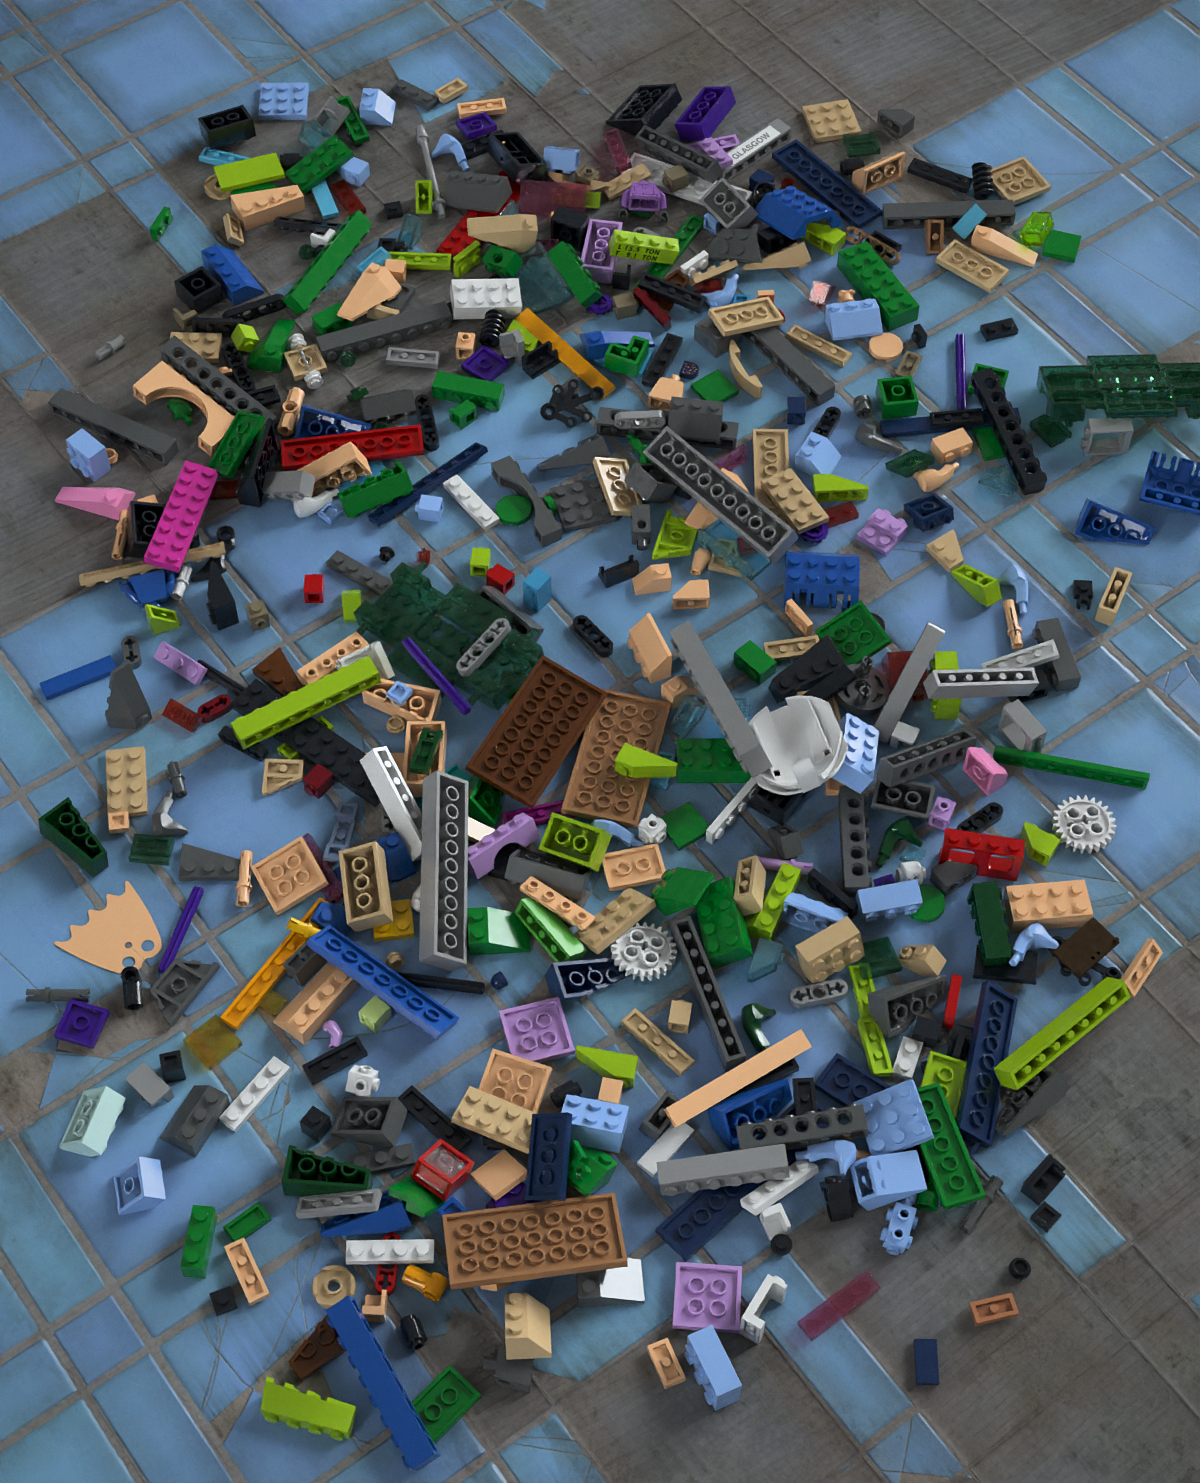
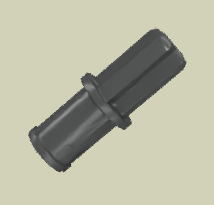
M171 761L167 765L170 774L169 781L173 785L175 796L177 798L185 797L187 795L184 784L185 777L181 774L178 762Z

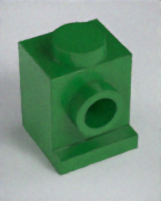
M468 400L458 404L456 408H449L450 421L461 430L477 419V407Z

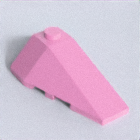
M62 487L55 498V502L119 520L121 511L127 510L130 501L133 500L136 494L122 488Z

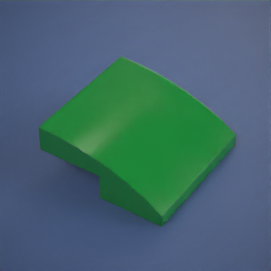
M411 1175L389 1187V1196L407 1202L405 1210L422 1217H426L445 1203V1201L410 1178Z

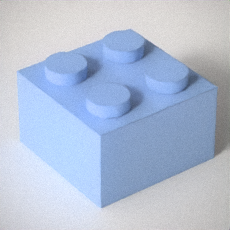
M83 428L66 439L67 452L71 458L70 463L74 468L80 469L85 477L91 478L95 482L111 471L105 446Z

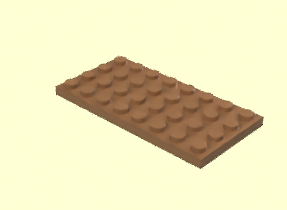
M601 689L608 694L585 729L561 813L592 820H609L620 826L638 829L652 778H631L619 774L615 771V759L624 743L658 755L672 703Z
M615 1192L588 1197L568 1198L565 1201H545L442 1215L450 1290L628 1267Z

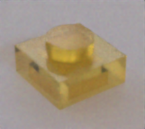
M271 989L258 1005L260 1009L276 1018L288 1004V1001Z

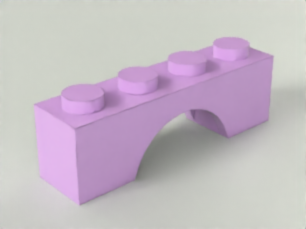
M522 812L506 824L499 826L491 834L484 836L476 844L468 847V873L479 879L494 869V859L503 846L515 842L523 847H527L540 838L534 819Z

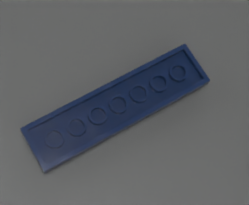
M797 139L772 153V159L833 210L838 211L840 216L852 226L860 229L882 216V210Z
M988 980L982 982L956 1119V1124L961 1134L981 1142L980 1145L986 1148L992 1146L1002 1086L993 1068L1008 1057L1018 998Z
M838 1053L835 1054L814 1083L817 1090L844 1107L891 1087ZM961 1134L970 1158H972L980 1147L981 1142ZM918 1145L911 1147L912 1150H917L918 1154L922 1155Z

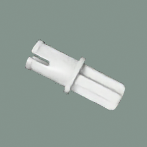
M187 565L183 566L179 577L175 579V586L171 595L173 599L181 600L186 587L189 586L188 580L192 568Z

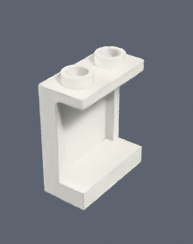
M380 641L373 642L335 660L337 663L335 668L338 671L341 667L348 666L360 658L369 656L379 671L381 679H389L395 676Z
M769 1274L766 1276L741 1318L739 1334L756 1344L760 1343L763 1338L765 1321L760 1319L759 1316L770 1299L783 1304L787 1290V1284H785L783 1279Z

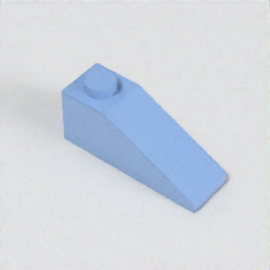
M355 157L336 170L346 182L359 187L370 176L369 163Z

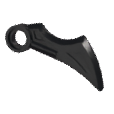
M221 526L216 532L218 543L224 542L225 553L218 558H212L211 556L205 566L191 578L192 582L209 579L210 563L212 561L216 563L221 574L227 571L224 560L226 555L235 548L236 538L234 529L231 526ZM226 532L231 534L228 538L221 537Z

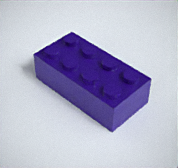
M731 86L703 87L674 124L680 140L703 141L712 135L736 104Z

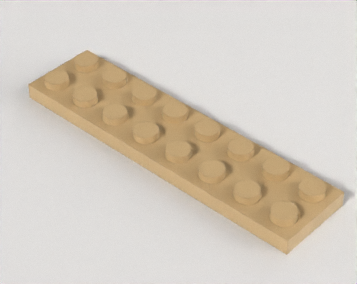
M753 429L754 498L792 528L760 485L761 480L789 469L788 429Z

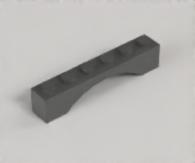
M509 455L491 463V474L498 485L525 497L530 502L535 517L534 536L540 545L546 547L561 540L563 531L561 523L555 520L552 510L546 507L544 499L538 496L534 485L528 482L527 475L521 472L517 461H513Z

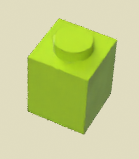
M238 324L231 335L237 350L252 353L259 342L253 326Z
M472 547L470 576L486 577L491 564V549Z

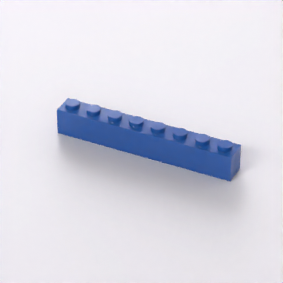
M346 1296L325 1310L329 1316L326 1318L328 1324L333 1330L336 1329L339 1335L337 1337L339 1344L343 1349L346 1348L350 1355L347 1358L354 1369L357 1368L360 1376H358L360 1383L364 1388H368L371 1394L369 1399L375 1408H379L382 1414L380 1416L381 1422L386 1428L389 1427L392 1432L391 1440L396 1448L400 1447L403 1453L402 1460L408 1469L411 1467L412 1470L418 1471L441 1456L355 1298Z

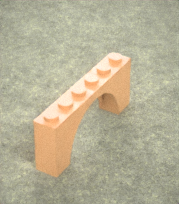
M163 361L133 385V396L145 405L165 397L183 398L197 405L207 420L204 431L198 437V447L211 457L214 455L235 418V415H231L222 405H218L211 396L204 394L198 386L190 383L184 375H180L171 365H167Z

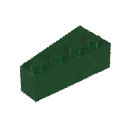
M69 797L38 819L40 834L93 878L109 866L107 851L95 834L93 835L89 825L84 822L77 808L72 805Z
M289 1145L281 1181L285 1196L302 1197L372 1189L373 1180L370 1169L347 1162L334 1161V1158L328 1156L324 1158L315 1155L312 1151L298 1150L295 1146Z

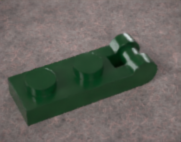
M423 727L409 765V772L429 775L438 746L443 738V730L437 729L433 731L430 728Z

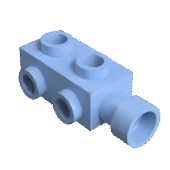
M917 1194L899 1200L900 1203L896 1202L893 1208L889 1207L885 1220L889 1221L887 1228L883 1227L880 1240L883 1241L882 1247L886 1248V1252L889 1254H903L905 1249H910L913 1237L909 1235L911 1229L915 1230L918 1222V1217L915 1216L917 1209L912 1207L916 1203Z

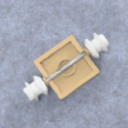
M293 334L288 339V344L292 351L284 353V358L294 381L304 379L308 388L317 389L323 384L321 374L328 372L317 344L306 346L307 343L302 334Z

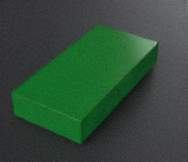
M258 1201L226 1224L223 1229L230 1239L235 1242L243 1237L245 1239L270 1222L272 1218Z

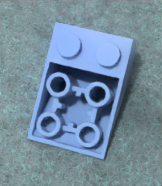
M917 1150L869 1156L855 1161L850 1166L858 1203L867 1211L927 1190Z

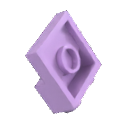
M878 508L868 518L867 524L857 534L856 539L886 557L905 537L908 525H906L902 518H894L888 510Z

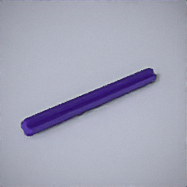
M958 333L955 338L957 410L967 409L965 335Z
M409 637L403 640V647L463 715L470 713L471 708L469 704Z

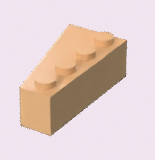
M351 441L296 470L305 471L316 476L312 496L322 493L325 488L339 487L342 482L348 480L351 482L356 481L359 476L366 475L367 477L372 475L367 459Z
M381 679V683L362 692L364 704L391 716H399L404 722L436 721L442 703L440 690L403 683L413 689V694L400 706L386 697V693L396 682Z

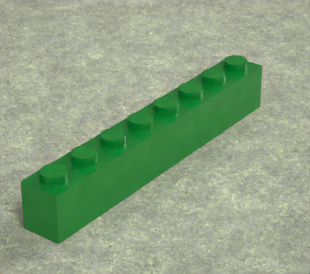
M360 210L351 213L282 299L295 314L305 313L311 307L309 304L319 297L318 293L327 287L328 280H331L336 275L335 271L345 264L344 260L349 258L353 254L352 250L360 245L361 238L370 232L368 229L372 226V223Z

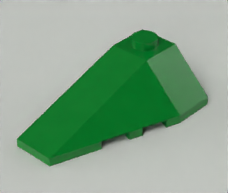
M278 318L250 354L247 364L248 369L281 373L285 360L284 353L287 352L289 346L288 339L292 336L295 320Z
M473 775L468 781V817L482 824L494 826L501 814L500 798L503 797L504 792Z
M581 1146L587 1157L583 1164L590 1168L591 1173L586 1174L582 1170L581 1177L583 1180L578 1181L574 1179L572 1171L568 1170L567 1182L585 1197H588L609 1183L618 1163L609 1154L601 1150Z

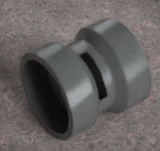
M859 395L853 400L857 418L867 419L873 415L869 396Z

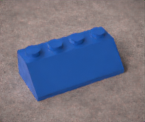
M216 244L201 250L203 265L221 284L223 292L234 306L264 294V290L233 250Z

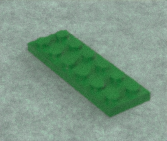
M940 1083L917 1088L934 1136L933 1139L918 1146L943 1209L947 1210L985 1199L986 1194Z

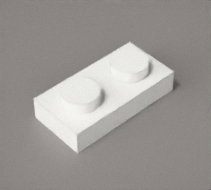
M703 250L681 265L680 271L688 279L692 278L693 274L704 270L708 266L709 253Z
M903 1036L893 1066L892 1076L904 1080L912 1079L923 1042Z

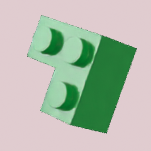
M633 335L627 347L611 342L605 353L604 368L637 378L649 354L650 340Z

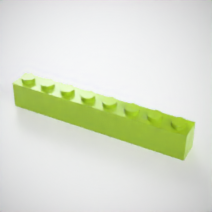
M369 656L360 658L355 663L341 667L338 671L325 675L320 680L309 683L297 691L290 692L287 696L278 700H273L262 708L255 709L252 713L238 717L235 721L231 722L233 732L244 750L381 683L379 671Z
M1106 977L993 1069L1000 1085L1018 1090L1129 1000L1131 996L1124 980Z

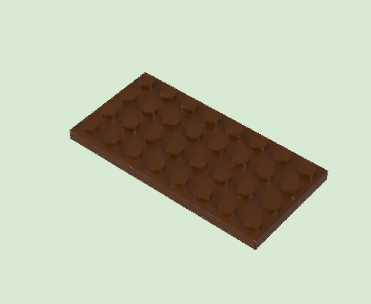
M542 655L475 752L465 770L533 809L608 693Z

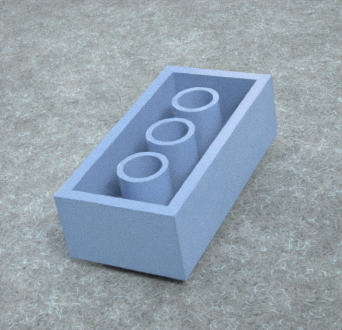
M846 713L838 724L848 744V751L840 769L831 778L861 794L874 780L879 730L861 721L858 717Z

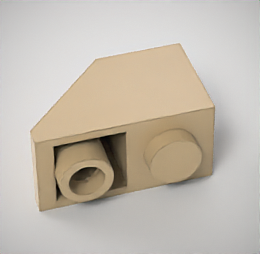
M934 945L904 946L896 959L897 964L923 977L938 976L947 961Z

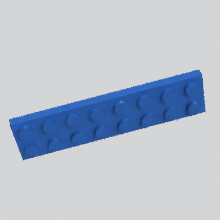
M328 925L308 939L306 945L315 953L324 957L330 964L336 966L348 977L360 983L363 988L368 989L380 1000L389 1004L395 1011L403 1014L430 1036L438 1039L457 1023L458 1016L331 925Z

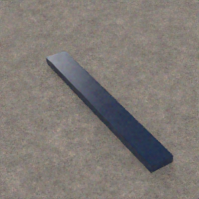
M1013 408L1014 415L1018 416L1019 425H1021V417L1019 414L1018 408ZM982 411L985 420L984 425L963 427V429L970 430L972 428H982L991 426L986 418L984 411ZM929 416L880 421L883 438L950 432L962 428L932 430Z
M475 442L412 485L414 490L410 491V494L396 497L392 502L386 503L368 516L369 521L381 526L419 500L421 495H426L488 452L487 447Z

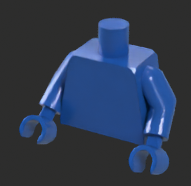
M161 569L126 579V584L119 582L121 591L133 603L141 605L142 609H145L144 606L146 604L161 607V604L167 603V598L172 595L176 575L174 571L168 573L166 569Z

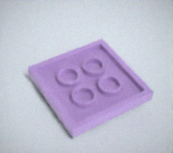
M558 997L499 1011L510 1054L537 1063L575 1054L573 1042Z
M676 1262L672 1329L701 1330L713 1325L716 1332L739 1333L742 1266Z

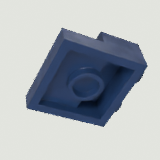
M935 492L904 504V511L913 517L914 525L923 532L932 531L936 526L949 524L954 520L953 507Z

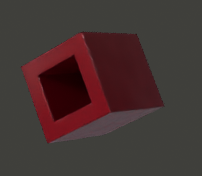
M317 764L303 778L305 792L310 796L314 795L320 799L334 785L333 773Z

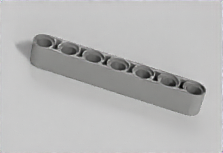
M931 622L926 624L873 725L879 730L878 740L885 744L890 739L945 633L944 629Z

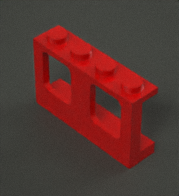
M945 828L938 864L946 861L973 864L978 867L976 873L978 876L1017 881L1024 858L1025 840ZM954 848V849H961V850L972 851V852H974V854H973V853H967V852H961V851H954V850H951V849ZM991 855H999V856L1012 857V858H1014V860H1012V859H1006V858L993 857V856H991Z

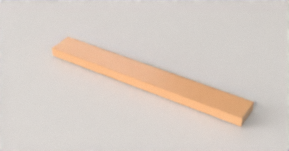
M800 1029L665 1108L664 1111L674 1128L810 1049L812 1046Z

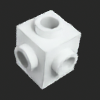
M651 814L648 818H643L638 825V838L643 843L650 845L659 844L664 841L667 825L663 819Z
M354 1065L348 1073L345 1091L355 1093L358 1097H370L379 1088V1071L373 1070L372 1067L366 1065Z

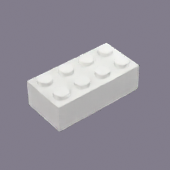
M519 278L451 279L450 298L453 320L484 319L486 312L492 309L500 312L505 319L516 318L521 314L522 302Z

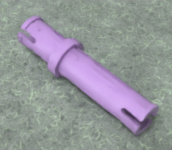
M757 856L764 869L779 871L784 862L800 868L801 874L808 875L813 867V863L797 862L795 859L789 861Z

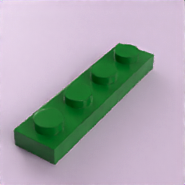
M350 97L337 98L338 104L350 110L343 123L354 144L357 145L370 141V136Z

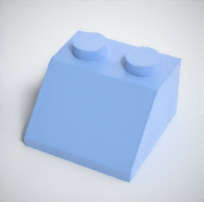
M363 88L359 108L360 119L364 125L392 126L396 102L380 89Z
M811 431L795 456L794 469L812 477L814 474H831L839 463L841 455L828 438Z
M137 1157L113 1175L119 1215L152 1209L166 1199L160 1160Z

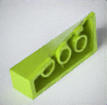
M782 863L776 878L764 892L762 911L745 916L749 937L771 945L782 921L784 901L791 892H795L800 882V868Z
M266 1377L260 1409L266 1421L271 1423L281 1421L294 1429H299V1427L307 1428L309 1432L320 1435L321 1432L330 1434V1437L336 1440L350 1439L358 1414L356 1406L330 1397L322 1400L321 1396L315 1392L307 1390L301 1393L292 1384L285 1382L284 1386L273 1383L274 1378Z

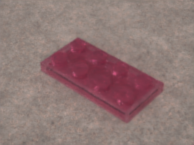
M521 179L519 213L550 216L551 211L555 212L557 207L561 206L585 214L587 185Z

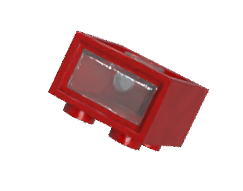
M440 1139L417 1159L410 1178L443 1201H446L468 1180L475 1162Z

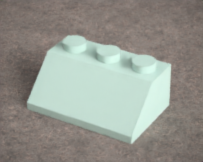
M107 1086L83 1091L59 1148L88 1157L102 1155L107 1148V1141L115 1129V1122L123 1110V1103L126 1098Z

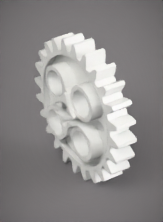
M1077 795L1076 800L1069 797L1068 802L1063 800L1062 804L1057 805L1056 810H1054L1051 821L1053 824L1052 830L1056 831V837H1060V843L1066 842L1065 848L1073 846V852L1077 848L1080 849L1081 854H1083L1084 849H1087L1089 854H1091L1092 849L1099 852L1100 847L1105 849L1106 845L1111 843L1117 825H1114L1116 818H1112L1113 812H1107L1108 806L1102 807V801L1095 803V797L1091 801L1088 800L1087 795L1084 796V799Z
M637 922L635 927L632 926L612 943L611 959H615L614 965H619L620 972L626 970L625 976L633 974L634 980L637 976H640L641 981L644 980V977H648L652 981V976L660 979V973L666 975L667 970H671L672 964H675L677 950H675L676 943H672L673 937H668V931L662 933L661 926L655 929L654 923L648 927L646 922L643 923V926H640Z

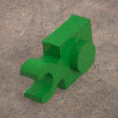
M572 1140L570 1142L568 1170L572 1171L574 1179L582 1181L581 1171L583 1170L584 1173L590 1174L591 1170L587 1165L583 1164L587 1157L578 1141Z

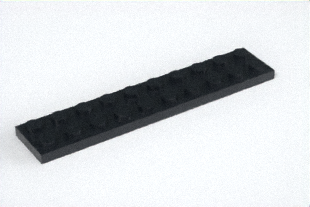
M255 679L230 705L232 709L245 716L257 708L270 704L273 700L282 698V696ZM309 717L273 735L274 738L284 743L313 765L320 764L332 772L333 778L375 808L381 802L360 763V760L366 753L313 717Z

